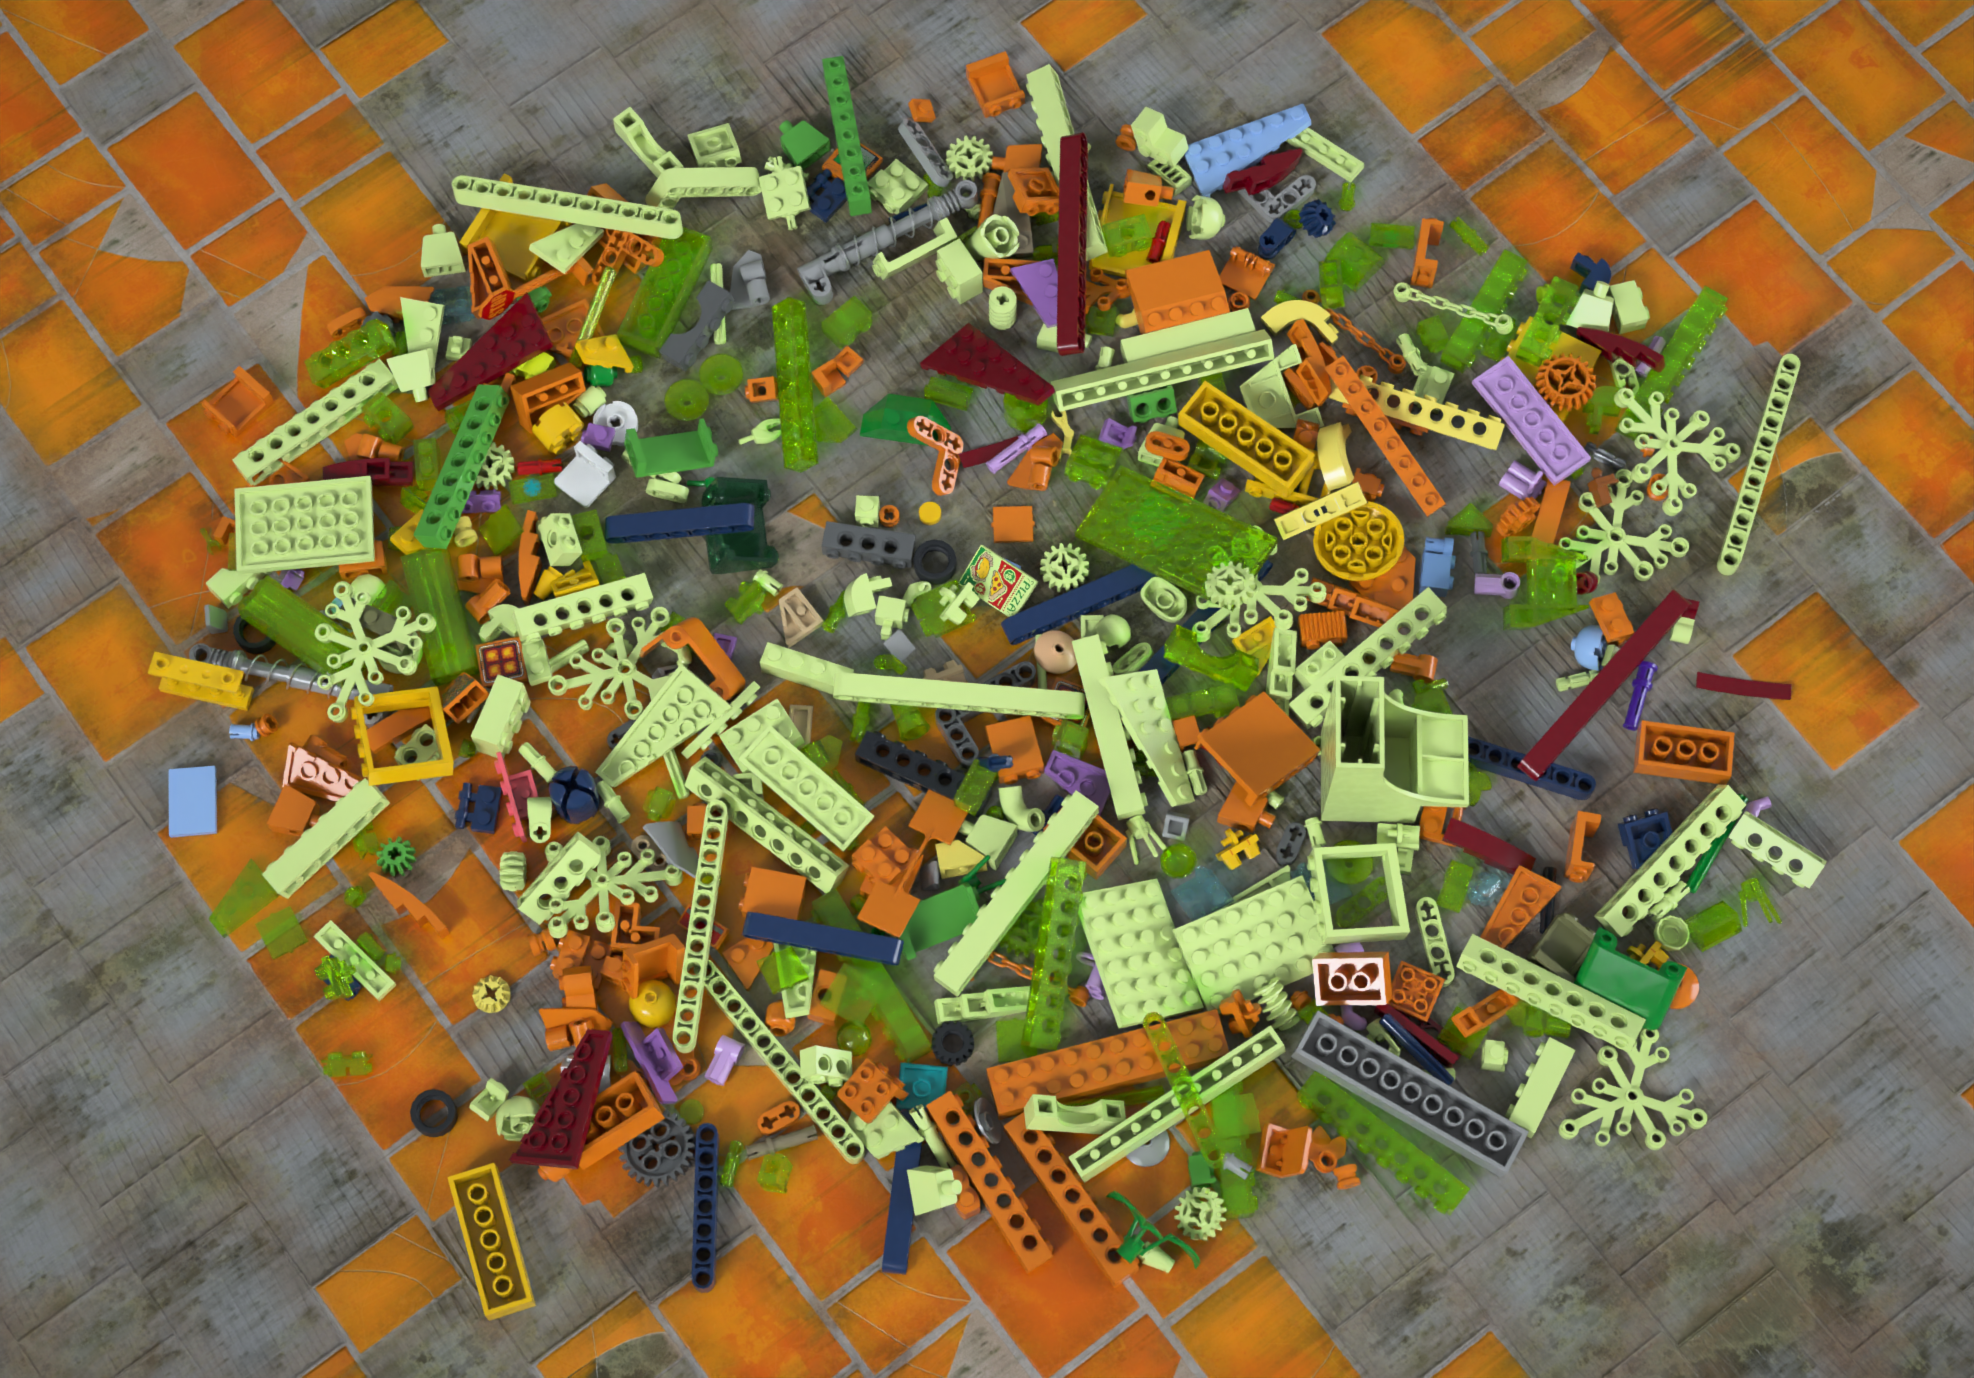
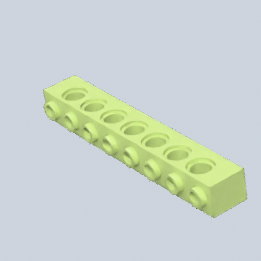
M378 359L376 362L367 365L357 375L351 376L339 387L332 389L329 394L320 400L314 401L310 407L301 413L295 414L291 420L275 428L265 438L259 439L246 451L240 452L232 460L245 480L250 485L255 486L285 466L278 460L279 458L290 463L398 389L399 386L393 374ZM260 471H263V473L254 482L252 477Z
M1429 587L1426 588L1290 702L1289 710L1307 730L1312 726L1314 728L1322 723L1323 717L1326 715L1331 696L1328 689L1334 684L1335 676H1346L1347 672L1356 671L1358 676L1376 677L1378 670L1381 668L1386 669L1393 663L1394 656L1399 653L1401 655L1410 649L1411 643L1416 638L1418 640L1422 639L1429 632L1428 628L1433 624H1440L1446 618L1447 606ZM1420 612L1428 615L1425 620H1418L1415 616ZM1401 627H1407L1411 631L1407 635H1402L1398 630ZM1388 641L1393 644V647L1386 650L1381 647V644ZM1367 656H1372L1376 659L1372 664H1366L1363 660ZM1314 700H1321L1323 705L1320 708H1313L1311 703Z
M707 757L702 758L691 767L684 784L686 788L707 804L713 800L724 802L727 807L729 820L802 876L806 877L827 895L842 883L850 865Z
M1717 785L1594 917L1607 931L1613 933L1616 937L1627 936L1633 930V925L1649 913L1648 909L1664 897V892L1680 880L1679 876L1685 870L1693 867L1696 863L1695 859L1700 854L1709 850L1711 847L1710 843L1725 833L1727 830L1726 826L1731 821L1740 817L1742 814L1741 810L1746 804L1729 785ZM1718 807L1721 811V815L1719 818H1717L1716 816V810ZM1702 824L1705 825V832L1703 835L1700 831ZM1687 840L1690 843V848L1688 851H1686L1685 849V843ZM1671 857L1674 858V865L1672 868L1669 864V860ZM1656 873L1659 876L1657 884L1654 883V875ZM1640 890L1643 891V898L1641 901L1638 898V893ZM1625 906L1628 909L1626 917H1624L1622 914V910Z
M1474 934L1470 937L1456 966L1464 972L1472 974L1486 983L1494 985L1508 994L1514 995L1530 1005L1536 1006L1552 1016L1558 1017L1574 1027L1585 1030L1595 1037L1603 1039L1629 1053L1646 1019Z

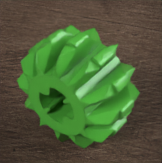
M398 836L396 841L393 842L392 838H388L389 844L381 843L380 847L382 850L376 851V855L379 857L377 864L382 866L381 870L385 874L390 871V875L395 877L397 871H399L401 876H404V869L412 870L410 863L416 862V858L413 856L416 851L414 847H410L411 843L408 840L403 842L402 838Z

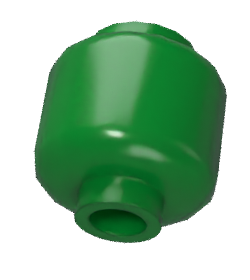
M587 364L584 366L585 382L595 388L597 386L610 387L618 376L616 366H613L612 369L601 365L593 366Z

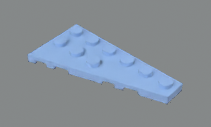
M1304 104L1189 144V149L1184 154V157L1201 196L1210 198L1213 192L1223 189L1222 186L1228 173L1255 166L1270 151H1276L1284 141L1294 138L1311 125V119Z

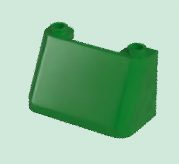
M1599 927L1574 984L1646 1019L1643 1028L1648 1030L1659 1029L1674 1000L1687 967L1673 961L1663 963L1659 971L1615 951L1618 942L1616 936Z

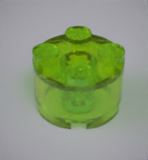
M1005 393L1003 415L1006 423L1011 428L1027 433L1038 423L1044 424L1048 414V399L1038 406L1016 399L1014 395Z

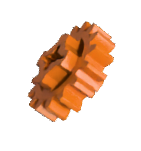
M1532 496L1530 498L1526 497L1524 501L1519 500L1517 503H1512L1500 516L1501 521L1497 524L1496 530L1504 538L1510 537L1512 533L1517 534L1520 531L1526 530L1529 524L1536 518L1535 513L1539 511L1541 505Z

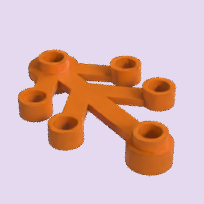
M1100 268L1092 269L1090 271L1091 281L1101 282L1107 286L1101 287L1086 280L1087 299L1085 314L1089 312V309L1096 302L1100 311H1107L1117 298L1124 299L1129 297L1131 294L1127 279L1115 280L1103 275V270Z

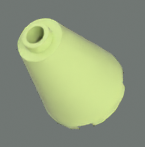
M994 214L984 220L964 246L974 261L984 260V258H1006L1014 254L1019 247L1017 238L1019 231L1009 217Z

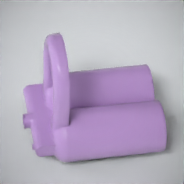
M1515 460L1502 477L1498 486L1524 501L1526 497L1530 498L1532 496L1536 499L1538 495H1541L1542 489L1546 486V481L1542 480V471L1535 473Z
M1078 952L1076 954L1077 960L1093 967L1086 984L1087 989H1089V995L1095 999L1103 1000L1106 991L1096 963L1091 961L1094 960L1093 954Z

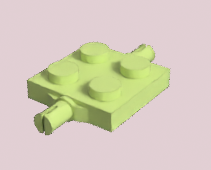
M774 157L773 161L776 171L759 177L767 217L769 220L786 218L788 230L797 229L795 216L800 212L811 209L801 166L786 169L783 166L782 157Z

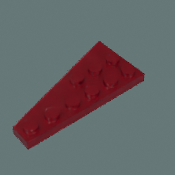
M527 292L428 390L434 407L438 411L476 391L478 384H488L554 347L531 296Z
M967 323L920 362L922 369H932L943 376L948 374L957 377L959 381L987 389L989 387L1003 395L1008 393L1014 395L1016 399L1038 406L1055 393L1054 386L970 323Z
M587 1029L573 1053L574 1057L569 1066L561 1072V1079L557 1086L552 1087L535 1115L534 1124L528 1134L525 1133L520 1140L522 1144L519 1149L511 1155L509 1160L512 1163L568 1169L579 1168L613 1036L610 1031Z

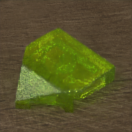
M828 396L809 412L807 441L842 443L858 430Z

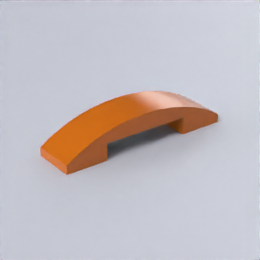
M1499 989L1474 1006H1469L1456 1014L1451 1020L1462 1035L1467 1038L1496 1022L1525 1001Z

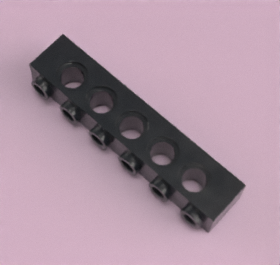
M867 730L855 752L856 762L921 792L927 793L928 789L961 803L970 808L969 814L978 818L982 815L992 796V787L985 780H975L969 777L968 773L960 769L955 771L949 768L945 762L941 760L933 761L927 758L925 753L919 750H915V752L909 750L905 744L899 741L892 742L887 740L885 735L877 731L872 733ZM880 750H887L889 752L885 757L877 755ZM902 759L910 762L907 766H900L898 764ZM921 769L930 770V774L927 776H922L918 772ZM943 778H948L951 780V783L949 785H941L939 781ZM963 788H970L972 790L969 795H963L960 791Z

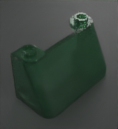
M716 477L703 492L702 507L738 503L754 505L753 530L705 535L709 569L712 574L722 575L774 567L778 563V551L773 545H767L763 507L769 502L771 497L767 480Z

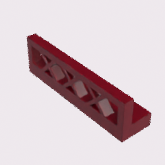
M1388 1003L1386 1005H1377L1374 1013L1381 1018L1386 1013H1390L1436 1060L1447 1068H1452L1468 1047L1431 1018L1426 1023L1428 1025H1423V1022L1419 1020L1420 1026H1417L1405 1017L1406 1014L1398 1012ZM1424 1029L1436 1030L1439 1040H1435ZM1453 1043L1460 1050L1455 1055L1444 1044Z

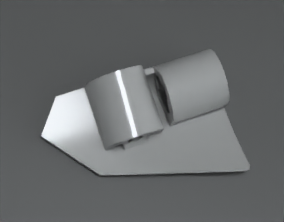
M748 250L733 266L730 294L735 302L732 310L751 308L769 302L770 297L765 281L767 277L761 254Z
M666 821L646 824L643 829L664 853L667 864L673 865L695 878L699 858L696 850L693 847H689L681 823Z

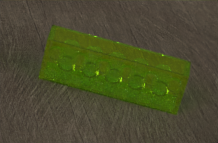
M683 227V233L679 238L662 239L658 248L664 253L663 262L658 267L649 266L617 332L618 339L623 346L658 359L662 356L659 350L670 334L673 333L713 250L710 236Z

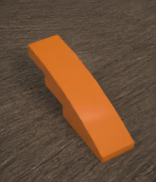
M1303 319L1296 320L1287 333L1291 342L1296 344L1302 360L1296 373L1316 404L1322 406L1332 393L1329 375L1325 370L1326 366L1323 356L1308 326Z
M1549 479L1547 480L1525 556V562L1543 567L1547 566L1569 491L1570 481L1562 480L1554 486Z
M527 510L519 548L520 589L524 605L527 606L530 604L542 568L541 559L537 556L541 542L538 534H535L536 522L539 519L537 513Z
M1312 577L1310 585L1319 582L1326 587L1325 600L1316 604L1325 606L1333 611H1344L1345 615H1348L1349 618L1380 628L1400 611L1367 596Z
M429 706L399 710L367 729L372 752L376 754L392 742L396 745L412 734L417 728H422L425 724L431 725L432 719Z
M374 872L368 874L399 916L408 910L420 927L429 922L442 939L450 934L439 918L413 894Z

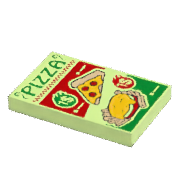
M981 545L958 584L963 586L968 582L974 586L972 591L979 598L1008 617L1020 613L1039 581L984 545Z

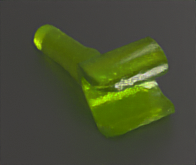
M205 528L200 529L201 534L206 540L209 554L214 555L211 551V547L214 545L218 546L221 551L222 548L219 542L213 540Z
M826 1084L820 1089V1092L828 1101H831L838 1094L842 1086L833 1089L829 1084Z

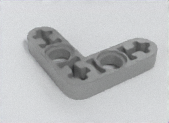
M1303 175L1275 197L1268 190L1259 192L1265 196L1263 201H1256L1253 195H1248L1246 189L1239 190L1238 192L1268 222L1272 223L1277 217L1283 219L1311 197L1315 192L1316 181L1309 175ZM1302 184H1304V185H1308V184H1309V185H1310L1309 189H1308L1307 187H1305V188L1302 189ZM1286 195H1293L1296 201L1287 203L1284 197ZM1277 208H1279L1277 214H1270V209L1275 211Z

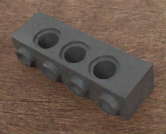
M826 521L822 541V554L832 559L842 557L848 558L853 562L869 561L878 566L888 564L898 569L911 568L916 546V536L914 534ZM846 540L852 542L849 546L841 545ZM866 544H872L874 546L872 549L869 550L863 548V546ZM889 547L896 549L893 553H888L885 550Z

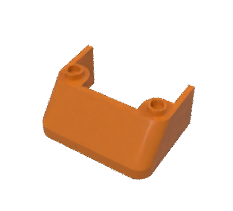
M690 617L681 621L641 648L639 655L643 658L663 642L671 649H681L689 644L715 678V681L709 687L726 702H730L745 688L746 682L743 675L698 618Z

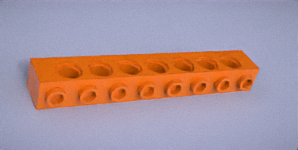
M1344 355L1325 367L1327 373L1427 518L1444 507L1446 503Z
M950 1090L926 1105L925 1109L932 1121L937 1125V1129L956 1160L966 1171L969 1181L1028 1274L1053 1257L1051 1252L1054 1251V1248L1047 1238L1043 1240L1038 1231L1041 1230L1038 1222L1034 1217L1030 1219L1026 1213L1028 1207L1021 1196L1017 1198L1013 1192L1015 1186L1009 1176L1004 1177L1000 1171L1003 1167L996 1155L993 1157L987 1150L990 1147L983 1135L979 1136L974 1129L977 1127L974 1119L970 1114L966 1116L962 1110L964 1104L958 1094L953 1095ZM949 1113L957 1114L959 1122L955 1125L949 1124L946 1121V1115ZM963 1133L969 1134L972 1138V1143L962 1145L958 1139L959 1135ZM974 1154H981L985 1159V1163L981 1166H976L972 1163L971 1157ZM989 1174L994 1175L997 1178V1185L993 1187L987 1186L984 1182V1177ZM1000 1195L1009 1197L1010 1205L1003 1208L998 1205L997 1198ZM1012 1216L1022 1218L1023 1226L1021 1228L1011 1226L1010 1218ZM1027 1236L1033 1237L1036 1241L1035 1248H1025L1023 1239Z
M1024 1112L1003 1126L1005 1134L1113 1287H1117L1137 1273L1139 1270L1137 1264L1140 1263L1137 1257L1131 1264L1122 1256L1117 1262H1113L1108 1258V1254L1111 1251H1116L1124 1242V1238L1118 1231L1114 1233L1109 1226L1111 1220L1104 1211L1100 1213L1095 1206L1097 1201L1090 1191L1085 1192L1081 1186L1084 1183L1078 1173L1070 1171L1068 1159L1062 1152L1058 1154L1053 1147L1056 1143L1049 1133L1044 1134L1042 1130L1026 1129ZM1032 1133L1038 1139L1034 1143H1028L1024 1137ZM1041 1153H1048L1052 1159L1047 1163H1043L1038 1159V1156ZM1056 1172H1061L1065 1175V1180L1055 1182L1052 1179V1175ZM1069 1192H1076L1079 1195V1199L1076 1202H1070L1066 1199V1195ZM1082 1212H1090L1093 1215V1219L1089 1222L1082 1221L1080 1218ZM1098 1231H1103L1106 1233L1107 1239L1099 1242L1095 1240L1094 1234Z

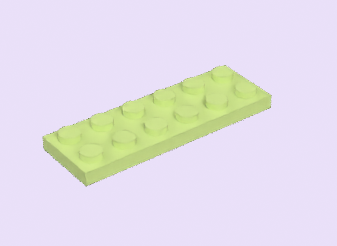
M770 725L738 759L843 852L874 818V815Z

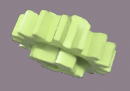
M966 135L964 136V141L957 138L956 145L951 143L950 150L946 152V164L952 173L955 172V178L963 176V180H967L968 177H971L972 182H974L976 176L982 179L983 172L989 173V167H992L993 152L990 151V145H984V139L979 140V142L976 141V136L969 140Z
M495 442L491 444L475 481L478 488L484 485L486 490H489L490 486L498 490V484L506 486L504 480H512L510 473L515 472L513 466L515 461L511 457V452L509 450L505 451L504 445H500L497 448Z
M1060 543L1059 549L1051 546V553L1045 551V559H1041L1040 563L1043 566L1040 568V574H1045L1043 576L1044 582L1050 581L1049 588L1057 586V592H1060L1062 588L1069 592L1071 586L1074 589L1078 588V582L1081 584L1085 583L1084 577H1087L1089 574V570H1087L1089 568V561H1085V553L1079 554V547L1073 550L1072 544L1069 543L1068 547L1064 548V545ZM1062 562H1064V566H1066L1067 574H1065V570H1063Z
M1230 561L1229 565L1225 566L1222 562L1220 563V569L1213 567V574H1207V581H1205L1207 597H1211V603L1213 604L1218 601L1219 608H1222L1224 604L1227 605L1228 610H1231L1232 605L1240 608V602L1248 604V597L1253 598L1254 575L1249 574L1248 567L1242 569L1241 563L1233 566V562Z
M1194 1187L1193 1192L1185 1191L1186 1198H1179V1201L1182 1203L1181 1206H1175V1209L1179 1211V1215L1174 1216V1218L1181 1221L1177 1226L1178 1229H1184L1183 1235L1191 1236V1239L1194 1240L1200 1238V1240L1206 1241L1208 1236L1215 1237L1214 1230H1222V1227L1219 1225L1220 1221H1226V1218L1221 1216L1227 1210L1220 1207L1224 1200L1217 1198V1192H1210V1189L1204 1187L1202 1190L1201 1188ZM1200 1198H1206V1199L1208 1200V1202H1203V1201H1200L1199 1199H1200ZM1193 1226H1198L1202 1229L1196 1230Z

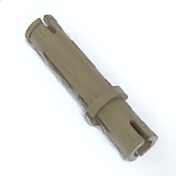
M812 1125L774 1138H770V1136L765 1137L764 1141L746 1145L745 1148L749 1161L768 1154L773 1156L777 1151L818 1140L815 1126Z

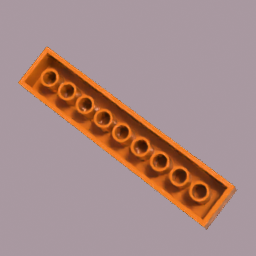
M1214 1009L986 1068V1074L998 1120H1002L1023 1113L1025 1105L1033 1094L1056 1096V1100L1064 1104L1206 1067L1229 1053L1218 1011Z

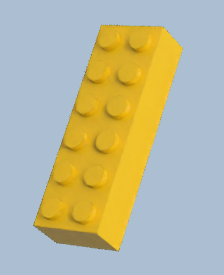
M1204 381L1178 413V425L1286 498L1290 496L1314 465V453L1207 381Z
M495 1163L447 1177L485 1317L490 1321L536 1306L500 1173Z

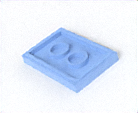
M204 766L169 769V836L173 838L217 834L216 767Z

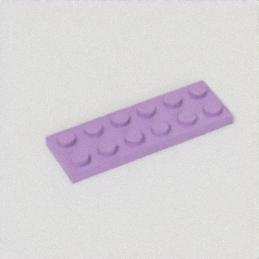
M1509 356L1472 381L1473 386L1498 417L1502 419V422L1554 486L1591 460L1588 453Z

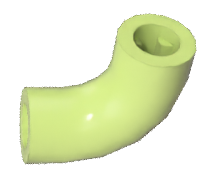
M1021 786L998 788L1002 810L1008 822L1017 825L1018 830L1026 832L1039 831L1044 827L1045 817L1043 812L1038 808L1028 809L1026 807Z

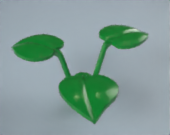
M1112 1191L1106 1196L1129 1207L1134 1216L1129 1232L1123 1239L1124 1242L1116 1250L1127 1262L1131 1264L1139 1254L1143 1256L1147 1251L1169 1240L1179 1245L1189 1255L1195 1269L1199 1266L1200 1259L1188 1244L1171 1233L1163 1237L1157 1228L1146 1221L1144 1216L1125 1196L1117 1191ZM1139 1222L1140 1228H1142V1230L1138 1233L1137 1236L1135 1234L1132 1236L1135 1227ZM1148 1229L1159 1240L1142 1248L1145 1243L1140 1238Z

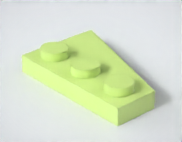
M576 223L530 244L529 250L565 274L603 237L604 230L600 227Z

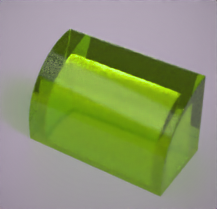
M1723 900L1684 920L1688 925L1689 937L1701 952L1742 932L1738 913Z

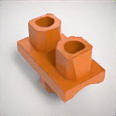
M1240 989L1233 990L1231 997L1221 1000L1219 1005L1222 1015H1234V1018H1230L1228 1023L1232 1034L1243 1033L1245 1038L1252 1036L1251 1030L1256 1026V1022L1260 1020L1258 1015L1262 1012V1007L1259 1003L1252 1004L1250 1000L1245 1001Z

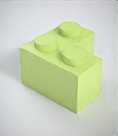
M1145 107L1131 124L1139 152L1145 157L1150 156L1163 165L1168 164L1175 167L1189 149L1185 135L1167 128L1164 115L1160 112Z

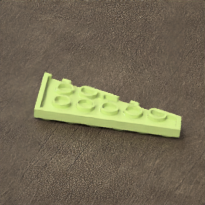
M680 664L595 773L611 787H616L732 710L733 707L688 668Z
M1157 669L1099 679L1098 681L1101 686H1105L1111 695L1109 700L1112 705L1116 704L1122 714L1121 720L1139 750L1142 749L1147 757L1146 763L1150 769L1153 768L1159 778L1158 784L1170 805L1174 807L1194 802V796Z

